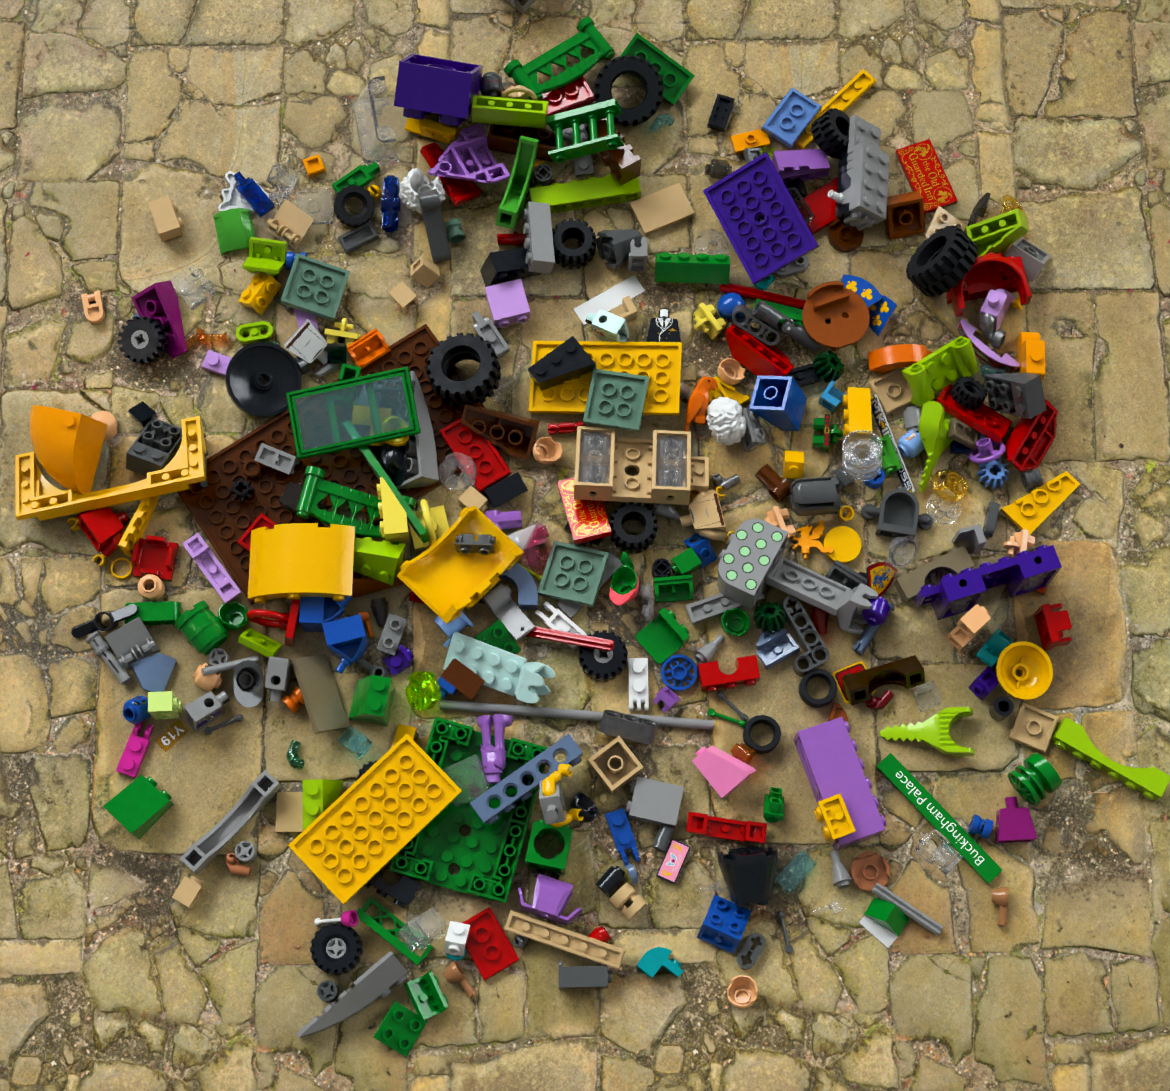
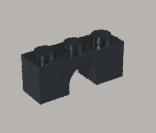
M386 865L364 885L366 888L370 886L376 888V893L384 898L390 896L394 899L393 903L401 908H404V906L410 908L422 887L419 883L405 875H402L401 879L394 885L386 884L383 881V874L387 868Z

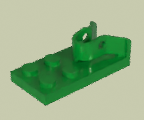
M638 33L635 34L620 55V57L625 55L639 56L641 59L648 60L653 67L655 66L662 79V97L672 106H674L695 76ZM630 74L634 78L639 80L641 83H643V81L638 76Z

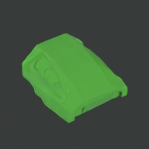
M235 208L220 211L213 216L221 255L249 248V239L255 237L250 209Z

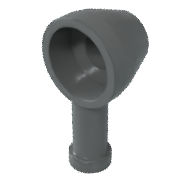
M363 657L355 662V664L370 673L369 676L375 675L376 671H382L381 676L389 678V672L384 666L377 665L374 667Z

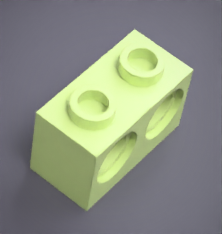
M172 691L148 692V712L155 720L179 719V713H182V701H179Z

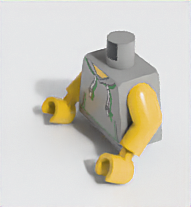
M559 764L558 771H554L547 778L539 782V800L545 824H551L555 828L567 825L571 821H582L584 818L578 816L579 811L582 809H570L569 812L567 811L560 780L562 776H572L573 771L568 770L571 767L569 764Z

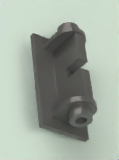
M460 534V536H456V542H454L457 552L461 554L479 553L488 555L496 552L493 546L496 538L491 534H478L477 541H474V534Z

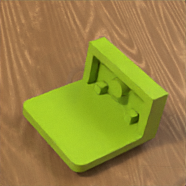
M251 237L249 239V257L243 263L242 269L250 273L266 272L267 275L280 273L286 264L287 242Z

